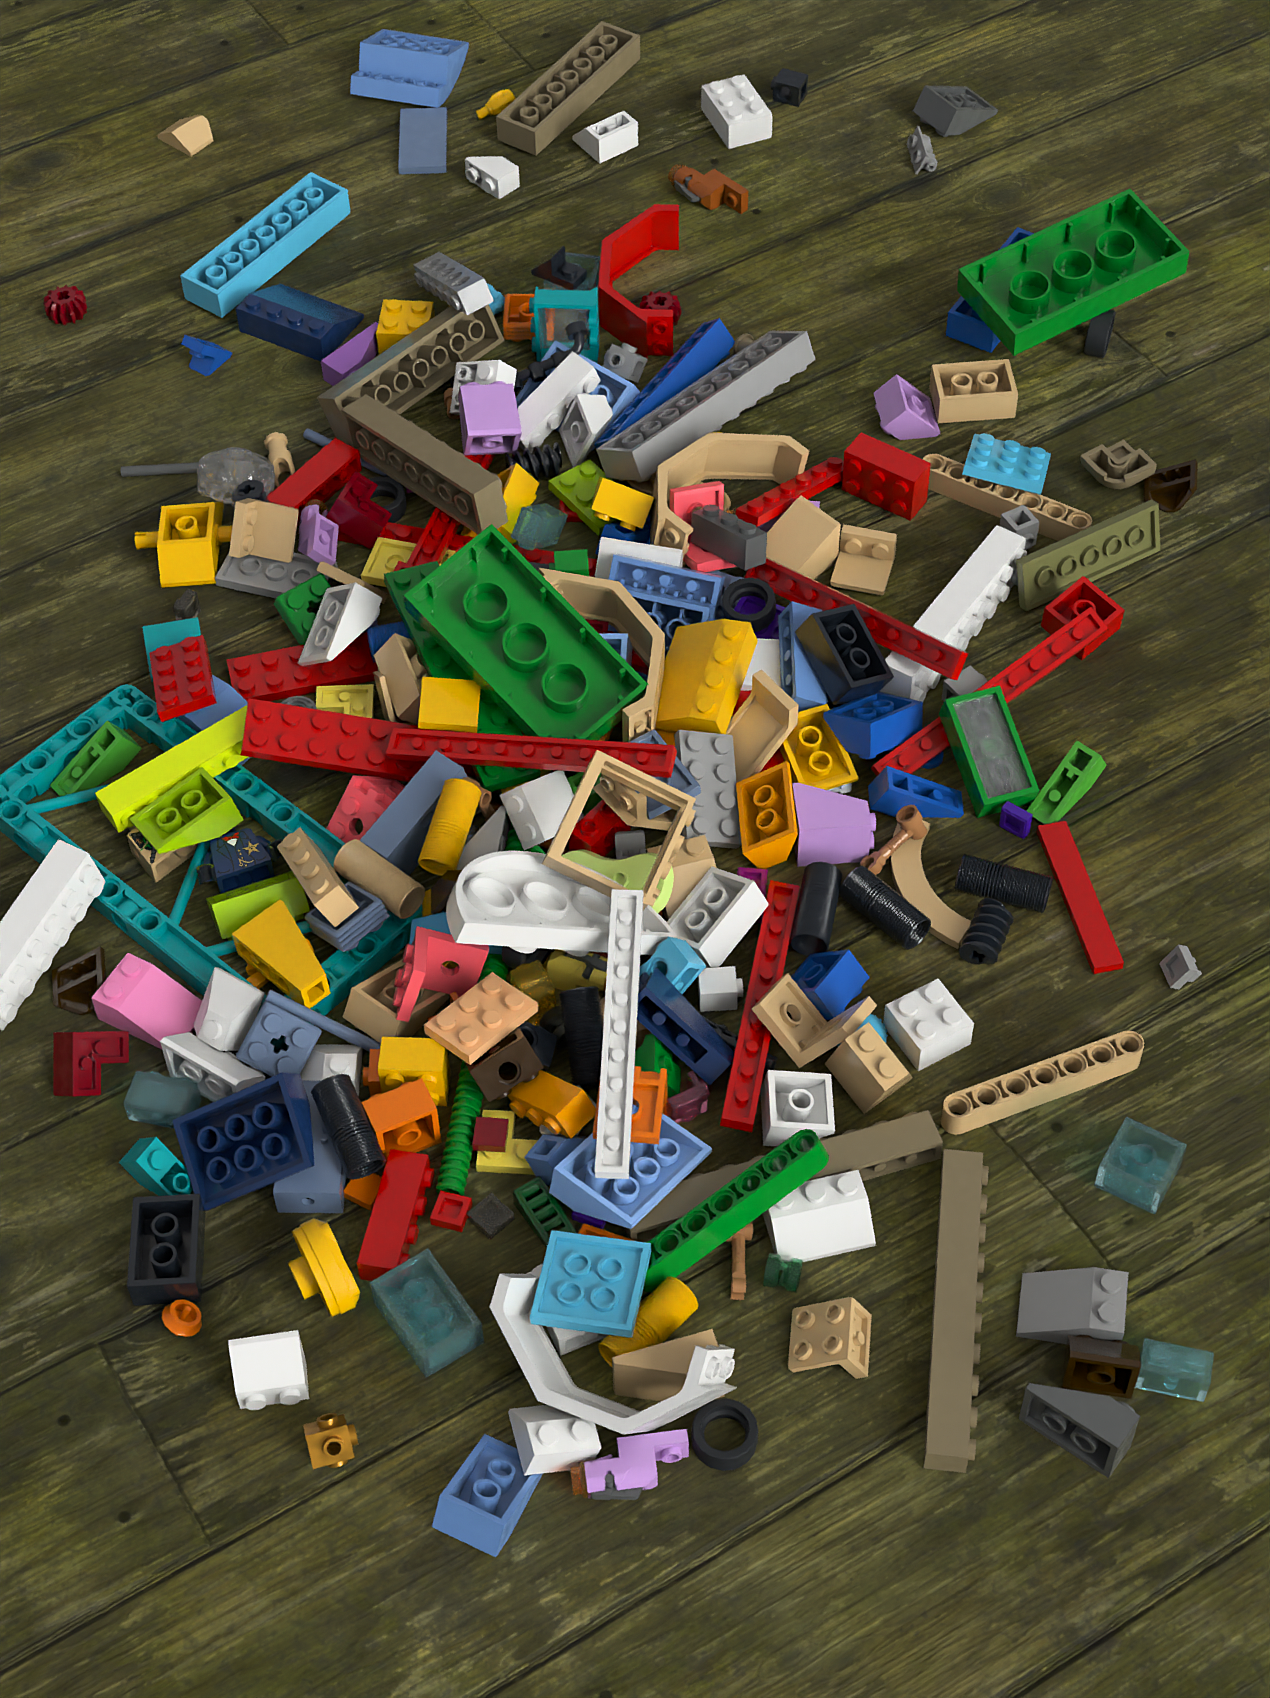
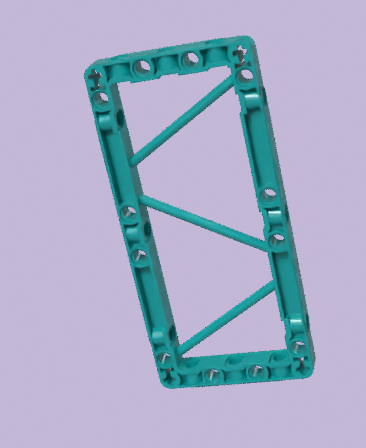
M125 684L117 687L0 775V831L40 865L58 839L83 850L39 814L96 800L95 793L109 784L28 805L26 803L36 795L40 796L51 787L50 784L106 721L121 729L130 728L149 744L151 742L154 743L164 753L196 735L197 732L177 717L161 722L157 713L156 702L135 686ZM239 763L213 778L232 798L239 812L247 818L249 816L253 818L274 839H284L288 834L295 832L301 827L322 850L334 869L335 857L346 843ZM211 840L198 843L169 918L90 856L106 881L101 894L94 898L90 905L202 996L205 995L215 967H219L252 985L218 958V956L237 952L234 940L205 947L179 927L198 878L196 868L202 865L204 856L209 850ZM337 873L344 885L349 882ZM422 904L414 914L405 919L397 917L387 909L389 917L383 922L380 929L368 933L359 941L356 948L346 952L338 949L325 960L321 966L325 971L331 994L310 1009L324 1016L327 1015L350 995L352 987L367 980L410 941L412 919L422 917ZM308 920L296 923L302 934L312 932V929L309 927L310 925L307 923ZM264 995V997H263V1000H262V1003H261V1005H260L259 1011H260V1009H261L263 1003L265 1002L264 1000H265V998H266V995ZM281 1035L279 1039L272 1038L270 1043L274 1045L273 1050L278 1051L287 1047V1044L284 1042L285 1036Z

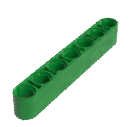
M810 1129L798 1131L649 1240L647 1243H651V1255L643 1290L645 1292H653L667 1277L672 1276L676 1278L821 1171L827 1165L829 1155L816 1132Z

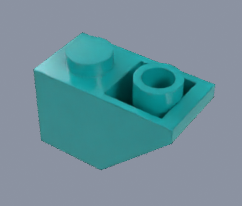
M157 1137L139 1139L119 1162L140 1185L158 1196L190 1194L193 1191L187 1168Z

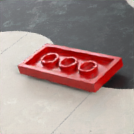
M203 634L197 637L185 638L182 642L170 646H161L149 653L157 713L161 722L217 703L207 643Z

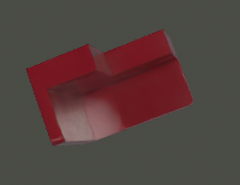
M355 471L325 518L339 525L338 530L370 549L392 513L370 500L378 485Z
M129 1031L53 1032L54 1096L101 1095V1063H129Z

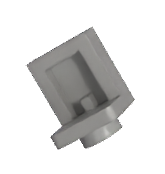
M643 830L615 833L616 859L646 853Z

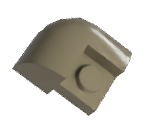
M1124 439L1108 448L1101 444L1080 455L1081 465L1099 483L1114 490L1129 488L1153 475L1157 465L1141 448L1134 450Z

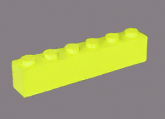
M247 705L97 791L95 795L100 808L118 833L134 826L129 818L201 767L214 778L248 758V756H241Z

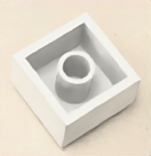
M939 979L885 1005V1029H887L888 1033L917 1071L971 1044L974 1023Z

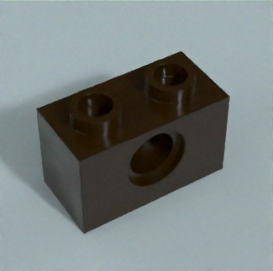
M520 1028L507 1035L471 1065L465 1062L469 1072L489 1102L506 1097L512 1091L511 1088L521 1082L526 1083L538 1076L539 1071L544 1068ZM503 1063H513V1067L509 1072H498L499 1067Z

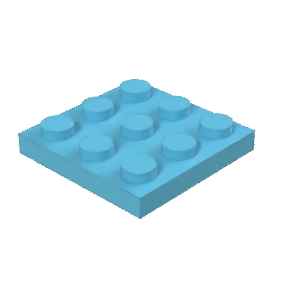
M974 434L962 474L1041 495L1051 453L1046 452L1040 447L1029 448L1021 446L1013 440H998L989 434Z
M551 1230L530 1313L531 1324L632 1338L650 1260L651 1243Z

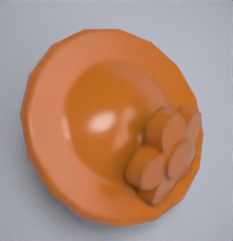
M176 1300L167 1305L162 1312V1321L165 1327L176 1336H194L202 1327V1317L199 1308L188 1300Z

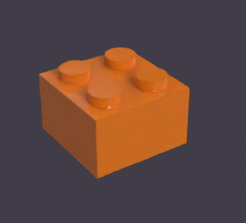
M422 1078L414 1082L403 1083L398 1088L386 1093L375 1094L368 1100L361 1102L369 1119L370 1126H372L379 1142L378 1144H380L382 1153H384L386 1162L390 1149L417 1153L442 1143L437 1107Z

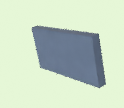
M447 107L400 109L399 174L446 173Z

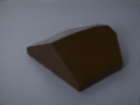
M1197 460L1155 470L1153 475L1145 478L1144 501L1153 500L1157 502L1159 509L1166 513L1182 509L1197 490Z
M98 947L52 970L53 1005L55 1007L79 1015L89 1014L95 1010L91 998L106 980L104 948Z

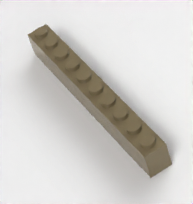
M929 1110L920 1113L910 1112L902 1118L892 1121H879L871 1127L860 1130L851 1129L842 1135L829 1139L819 1138L829 1155V1161L821 1171L809 1180L859 1170L862 1181L928 1163L941 1158L943 1141ZM756 1156L748 1162L737 1165H725L719 1170L706 1174H693L687 1179L682 1180L632 1229L624 1227L627 1238L647 1243L764 1156Z
M943 1150L924 1469L966 1473L968 1460H975L976 1439H970V1428H976L978 1407L971 1406L972 1396L978 1395L979 1375L973 1374V1364L979 1365L981 1345L974 1343L975 1333L980 1334L982 1313L976 1312V1303H982L983 1283L977 1282V1274L983 1273L985 1253L979 1252V1243H985L986 1223H980V1214H986L987 1194H981L982 1185L987 1186L989 1166H983L982 1152Z

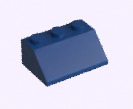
M878 692L875 695L856 699L823 713V718L847 752L858 754L862 759H873L881 752L893 750L895 746L904 743L922 730L923 702Z

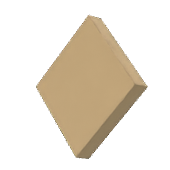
M320 562L316 569L318 572L343 585L356 582L380 596L382 604H384L388 596L386 595L387 593L326 562Z

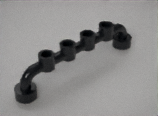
M575 321L565 327L568 339L574 340L572 348L567 351L556 352L551 355V358L542 362L531 363L526 369L516 372L514 392L522 390L524 388L522 382L529 378L532 379L533 383L545 380L547 378L545 371L552 368L556 369L572 351L580 355L585 344L584 336L588 333L585 322ZM455 375L449 379L452 388L454 386Z

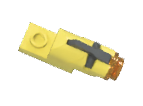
M555 949L554 952H550L546 961L537 971L529 975L520 973V976L563 991L596 986L599 988L598 991L606 992L607 958L590 952L586 956L579 957L568 954L563 950Z

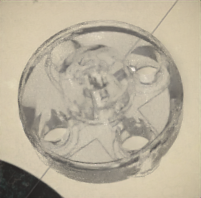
M231 447L208 453L200 459L197 468V492L202 496L234 506L235 503L232 501V495L237 491L238 486L244 481L255 479L263 483L264 491L268 496L271 491H274L275 487L274 466L267 458L240 447Z

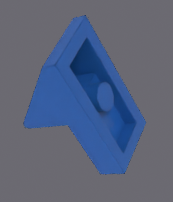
M184 335L181 343L190 348L189 353L193 355L189 367L204 376L212 374L231 358L233 353L213 342Z

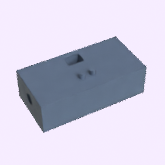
M436 750L360 841L409 876L419 865V855L445 780L468 777L464 768Z
M302 1080L310 1103L315 1166L274 1183L273 1195L278 1213H343L345 1200L343 1190L346 1187L347 1175L344 1172L342 1163H340L338 1154L311 1094L312 1088L320 1081Z

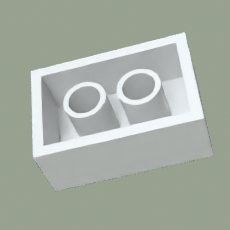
M738 75L701 85V109L728 149L772 138V113L745 75Z

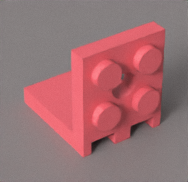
M720 481L670 489V510L690 526L692 512L697 507L703 508L705 505H716L724 511V484ZM689 534L687 542L690 546L688 547V552L684 554L683 561L692 570L710 572L737 567L691 543V534Z
M353 775L326 829L344 843L354 839L360 841L405 786L393 779ZM358 819H361L363 824V830L360 834L355 829Z
M416 926L412 945L407 944L402 961L405 963L404 968L398 969L394 982V987H397L393 998V1006H397L396 1020L409 1022L420 988L447 994L456 992L458 997L474 987L478 983L486 961L489 945L455 943L451 934ZM454 961L458 966L449 969L444 967L442 963Z

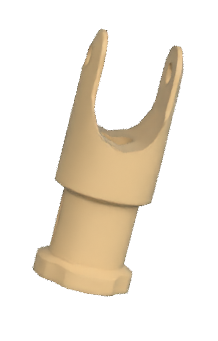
M274 432L266 436L264 444L265 448L269 450L268 461L273 481L279 487V474L284 471H290L291 475H293L295 468L291 452L286 447L288 444L287 436L283 433Z

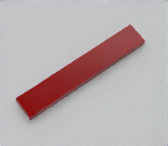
M1060 821L1037 826L1036 833L1092 973L1098 974L1123 969L1124 961L1067 822Z

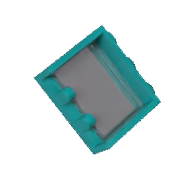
M598 286L590 291L545 290L536 287L535 296L530 297L529 312L534 313V317H531L530 329L531 333H535V337H532V352H536L537 362L543 359L555 340L568 348H572L574 340L568 339L565 327L575 321H584L588 333L584 336L585 344L580 354L598 364L600 346Z

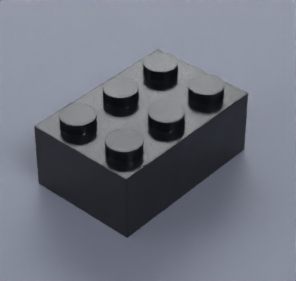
M855 604L813 613L795 631L834 705L875 695L894 678Z
M200 1194L133 1197L127 1288L134 1306L170 1304L181 1299L190 1302H201L206 1213Z

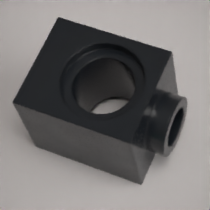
M782 68L779 74L773 77L771 82L773 101L799 107L807 96L808 75Z

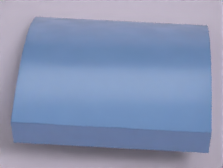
M382 29L360 42L359 71L351 75L350 94L439 108L450 95L460 75L469 48V42Z
M614 554L609 580L621 582L665 633L666 658L677 627L716 620L725 576L622 554ZM609 625V631L619 633L613 626Z

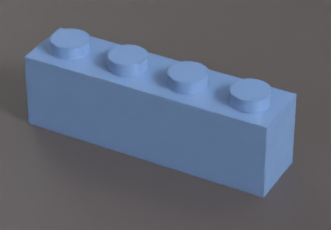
M792 601L778 616L781 688L799 705L798 712L827 704L828 702L826 689L795 633L811 614L821 612L822 610Z

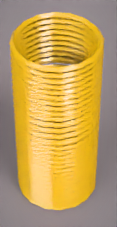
M458 778L445 780L418 859L419 865L428 872L443 876L447 870L457 869L482 794L481 790L473 783Z
M672 1276L667 1277L639 1305L633 1337L607 1335L599 1343L600 1354L612 1367V1357L663 1343L698 1309L697 1298L681 1280Z

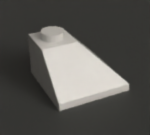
M577 394L559 429L573 468L584 462L593 449V444L604 433L612 419V408L609 406L605 395Z
M215 967L193 1024L197 1038L219 1051H238L257 1016L265 993L221 968Z
M315 1044L300 1072L302 1080L322 1081L333 1075L347 1074L350 1076L356 1093L359 1096L363 1048L356 1045Z

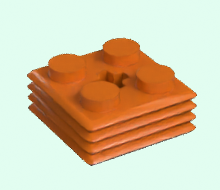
M535 294L505 295L503 315L504 339L519 342L522 340H532V337H535V333H531L530 329L531 317H534V313L529 312L530 297H534ZM546 308L547 340L554 339L556 308Z

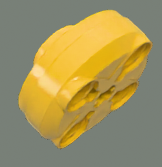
M315 1218L300 1224V1227L292 1230V1234L302 1256L288 1262V1265L304 1300L319 1293L331 1317L354 1309L359 1299L360 1291L342 1256L329 1224Z

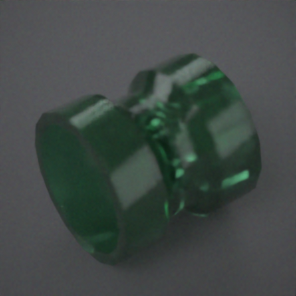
M769 1253L763 1286L770 1288L782 1286L786 1291L797 1293L803 1260L797 1258L785 1260L778 1254Z

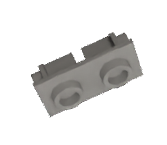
M917 126L914 133L907 140V148L915 174L918 175L921 169L934 171L938 163L935 155L932 154L933 148L930 137L922 134L920 126Z

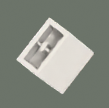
M622 111L573 135L572 139L598 163H602L638 146V122L625 111Z
M500 360L457 362L450 413L460 416L458 402L460 386L470 382L488 385L492 382L503 381L506 384H513L514 387L517 370Z

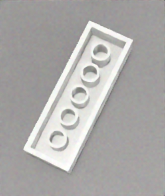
M59 839L0 921L1 1031L4 1030L8 1023L14 1020L18 1008L24 999L32 994L36 982L42 973L49 969L53 957L60 947L67 943L71 931L85 917L87 908L93 899L101 894L106 882L89 853Z

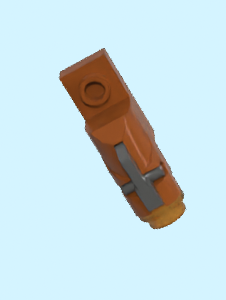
M676 164L669 172L668 179L672 186L691 202H699L710 210L716 209L722 204H726L740 214L748 210V190L715 169L703 175L686 165Z

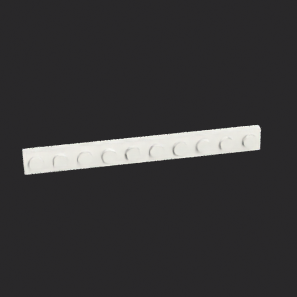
M612 889L595 1178L629 1179L643 890Z

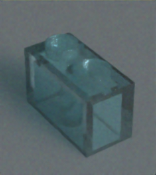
M546 503L522 507L511 538L519 541L518 545L531 551L536 548L556 545L568 515Z
M136 1071L123 1103L129 1120L174 1128L172 1120L197 1110L202 1098L197 1082H193L188 1078L180 1077L177 1079L163 1076L157 1072L146 1073Z
M1144 1338L1140 1351L1141 1369L1135 1388L1204 1402L1211 1384L1214 1352Z

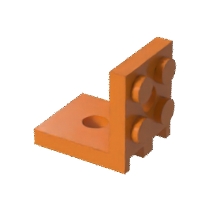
M635 1066L633 1104L639 1110L632 1114L631 1142L659 1145L662 1115L667 1116L668 1110L667 1069L661 1068L660 1073L653 1071L643 1072L641 1071V1066ZM600 1082L593 1127V1139H597Z

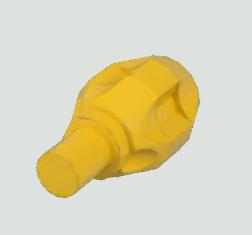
M510 89L499 90L492 94L485 106L475 111L478 119L481 120L488 115H498L515 100V96Z

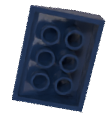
M277 284L249 293L236 307L240 332L318 361L333 353L364 319L363 313L283 284Z
M279 1073L172 1120L194 1194H200L205 1212L315 1166L310 1103L300 1074Z

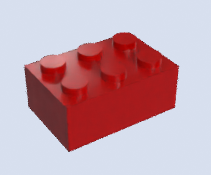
M861 432L844 451L842 490L911 521L927 502L931 463Z

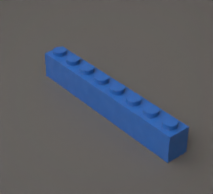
M720 318L702 323L593 444L596 449L715 369L718 362L730 354L729 350L733 347L735 341Z

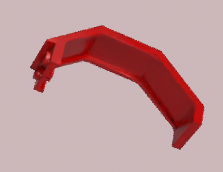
M654 204L602 240L598 284L600 326L620 342L637 348L635 353L647 359L648 355L673 356V310L640 309L613 289V282L654 251L679 250V205Z

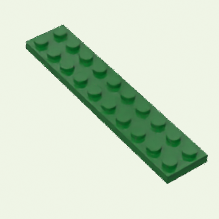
M438 561L384 574V583L429 677L473 680L405 609L404 594L440 566ZM480 688L477 733L523 736L520 728ZM471 765L481 787L490 792L540 778L541 774L540 769Z

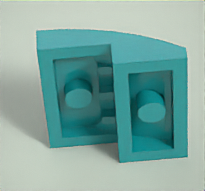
M198 617L142 626L151 681L153 682L149 653L161 646H170L182 642L185 638L200 636L201 630Z

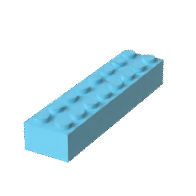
M310 172L180 275L185 299L221 318L240 304L249 293L256 291L351 213L348 190Z

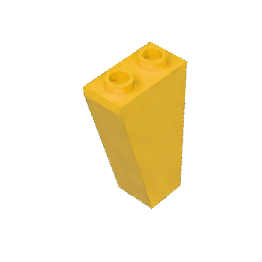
M278 900L232 933L238 955L295 1002L310 1009L331 994L325 971L282 900Z

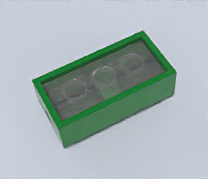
M996 686L945 699L939 711V716L977 818L1001 812L1002 806L1007 801L1018 807L1032 804L1040 790L1001 687Z

